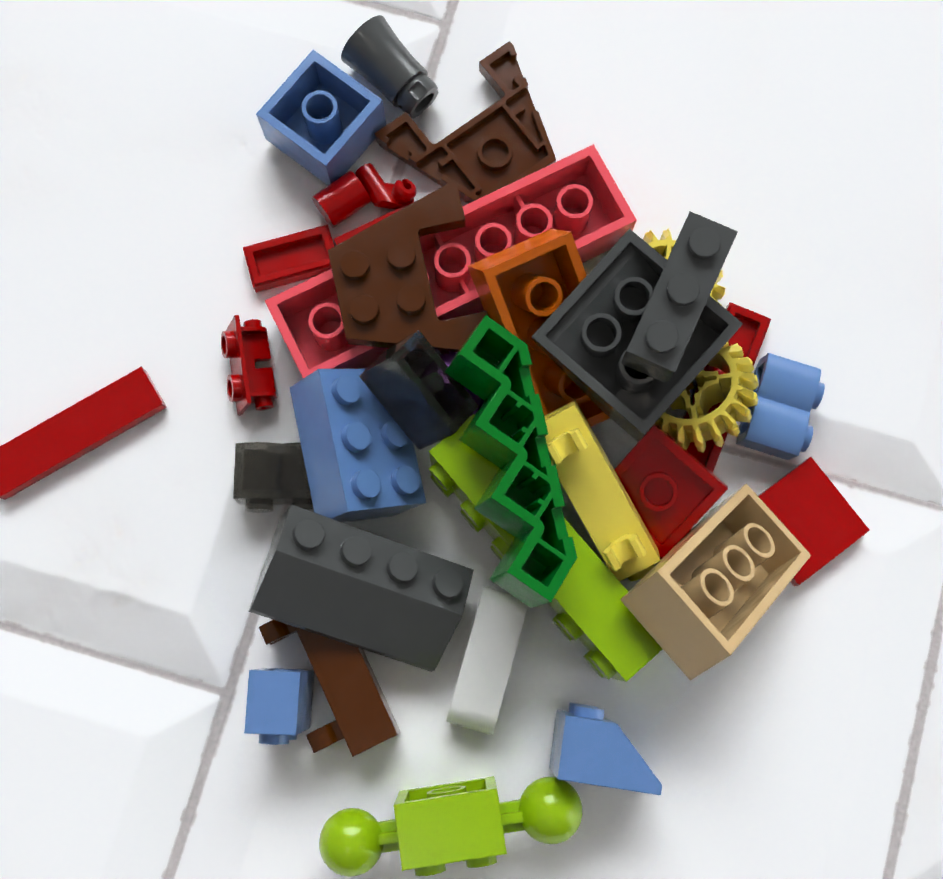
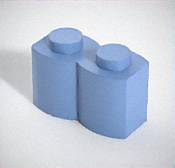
M767 353L759 360L754 372L759 382L757 389L753 390L757 393L758 404L754 407H748L752 418L750 423L740 422V433L736 444L790 460L799 456L800 451L805 452L811 443L813 426L808 425L811 409H817L821 403L825 384L820 382V368Z

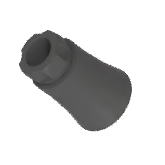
M382 15L374 16L363 23L351 35L342 50L341 61L363 76L393 106H399L412 119L421 115L433 103L439 93L437 85L427 76V70L407 50Z

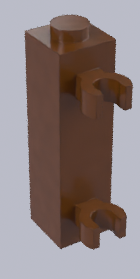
M276 620L269 621L259 627L266 645L275 644L296 632L298 633L334 714L335 721L306 735L313 753L344 738L352 757L399 734L398 724L363 649Z

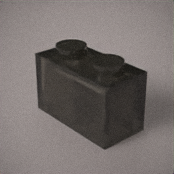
M420 330L385 350L359 375L418 450L453 435L478 408L477 403L463 385L445 373L448 366Z

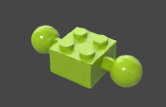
M494 776L399 791L394 803L395 819L378 822L369 812L359 808H346L333 814L321 830L319 850L327 867L336 874L346 877L359 876L368 872L378 862L382 853L400 851L402 871L415 869L416 876H430L446 871L445 864L466 861L468 868L485 867L497 863V855L507 854L505 833L525 830L534 840L551 845L568 840L576 833L581 824L583 815L582 803L574 787L565 780H558L556 777L539 778L526 787L520 799L499 802Z

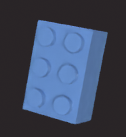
M397 368L317 369L289 387L314 513L339 522L395 516L426 503Z

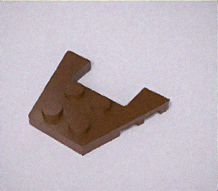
M510 41L479 61V72L501 99L436 144H432L407 112L375 133L376 142L380 147L438 185L444 186L456 181L460 199L468 204L556 162V157L538 110L536 111L528 91V82L526 77H523L519 67L516 50Z
M456 181L442 186L328 250L348 344L408 350L410 347L439 350V353L449 354V351L458 352L485 315L488 316L487 311L446 320H439L436 315L419 238L424 235L465 227V216Z

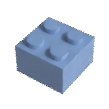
M314 49L256 113L265 139L326 185L343 176L375 140V133L386 126L383 100Z

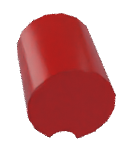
M348 171L312 196L315 206L332 228L371 202L365 187L352 171Z

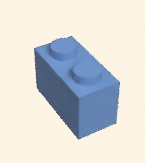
M283 668L249 670L244 734H259L258 743L284 745L289 744V740H296L298 734L308 730L311 727L314 670Z

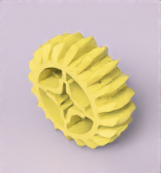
M727 342L707 364L719 368L726 374L719 375L718 371L702 370L695 378L699 390L694 394L695 404H693L690 397V390L694 388L692 381L670 406L672 410L682 409L687 411L690 419L677 418L664 412L655 424L685 450H687L691 442H694L697 450L703 453L706 448L705 441L713 439L715 445L722 448L724 444L722 434L728 432L730 435L738 437L740 430L736 421L750 423L752 415L748 407H754L758 404L757 393L753 390L757 389L759 382L757 375L752 373L754 370L752 360L748 357H743L742 347L738 343L729 346V342ZM723 402L718 408L707 414L713 405Z

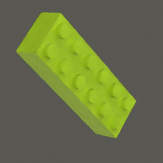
M473 414L429 450L431 467L428 470L432 474L430 476L431 480L447 498L454 493L462 502L459 505L462 509L460 513L477 533L484 528L494 541L491 542L492 546L490 548L501 561L515 537L474 509L498 472L499 467L459 440L475 416ZM564 518L568 537H573L577 559L552 602L548 603L557 613L552 621L569 641H576L577 639L581 641L588 650L583 656L584 659L601 678L605 676L608 680L612 678L627 682L663 649L620 600L629 591Z

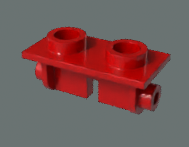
M234 315L226 331H222L221 334L222 355L224 358L230 359L232 373L227 377L229 401L236 402L237 416L243 415L251 404H255V409L258 411L274 408L273 400L277 399L272 367L255 368V362H266L271 359L267 328L262 327L261 320L258 319L247 320L243 322L244 327H241L239 315Z

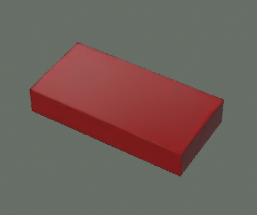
M327 224L243 247L255 292L309 279L332 269L328 250L334 247V243Z

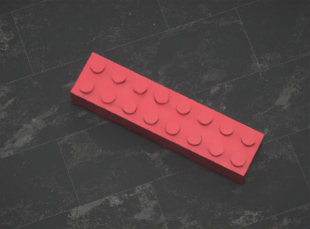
M594 144L462 206L465 216V227L424 235L419 238L437 318L439 320H446L483 312V305L467 266L547 230L571 231L582 263L609 251L629 228L633 231L637 219ZM332 269L265 300L302 378L307 377L317 369H366L403 351V349L348 344Z

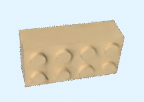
M746 483L712 509L620 600L687 678L692 680L732 655L810 558L811 554Z

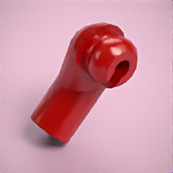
M371 163L364 164L356 170L355 175L365 187L372 204L376 207L396 210L408 203H414L417 190L412 181L404 178L402 181L397 180L395 184L385 183Z

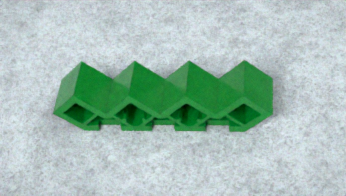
M485 315L451 361L445 373L484 400L459 440L499 467L498 472L474 509L515 537L489 580L530 608L552 602L575 563L577 554L573 537H568L562 511L565 503L556 464H551L545 438L548 435L540 396L535 394L529 370L532 362L528 345Z

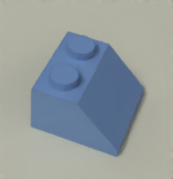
M571 702L569 704V711L557 710L549 768L558 780L661 795V782L618 724L604 717L605 710L599 709L596 706Z

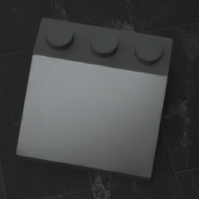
M629 228L532 335L531 339L606 415L638 442L743 323L709 296L674 375L667 383L621 364L667 262V259Z

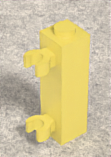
M575 399L544 416L548 435L545 438L551 464H556L559 481L608 569L619 581L626 578L631 582L642 579L654 567V564L661 561L658 548Z

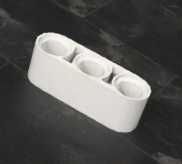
M483 586L446 722L493 735L528 608L526 604L510 593Z

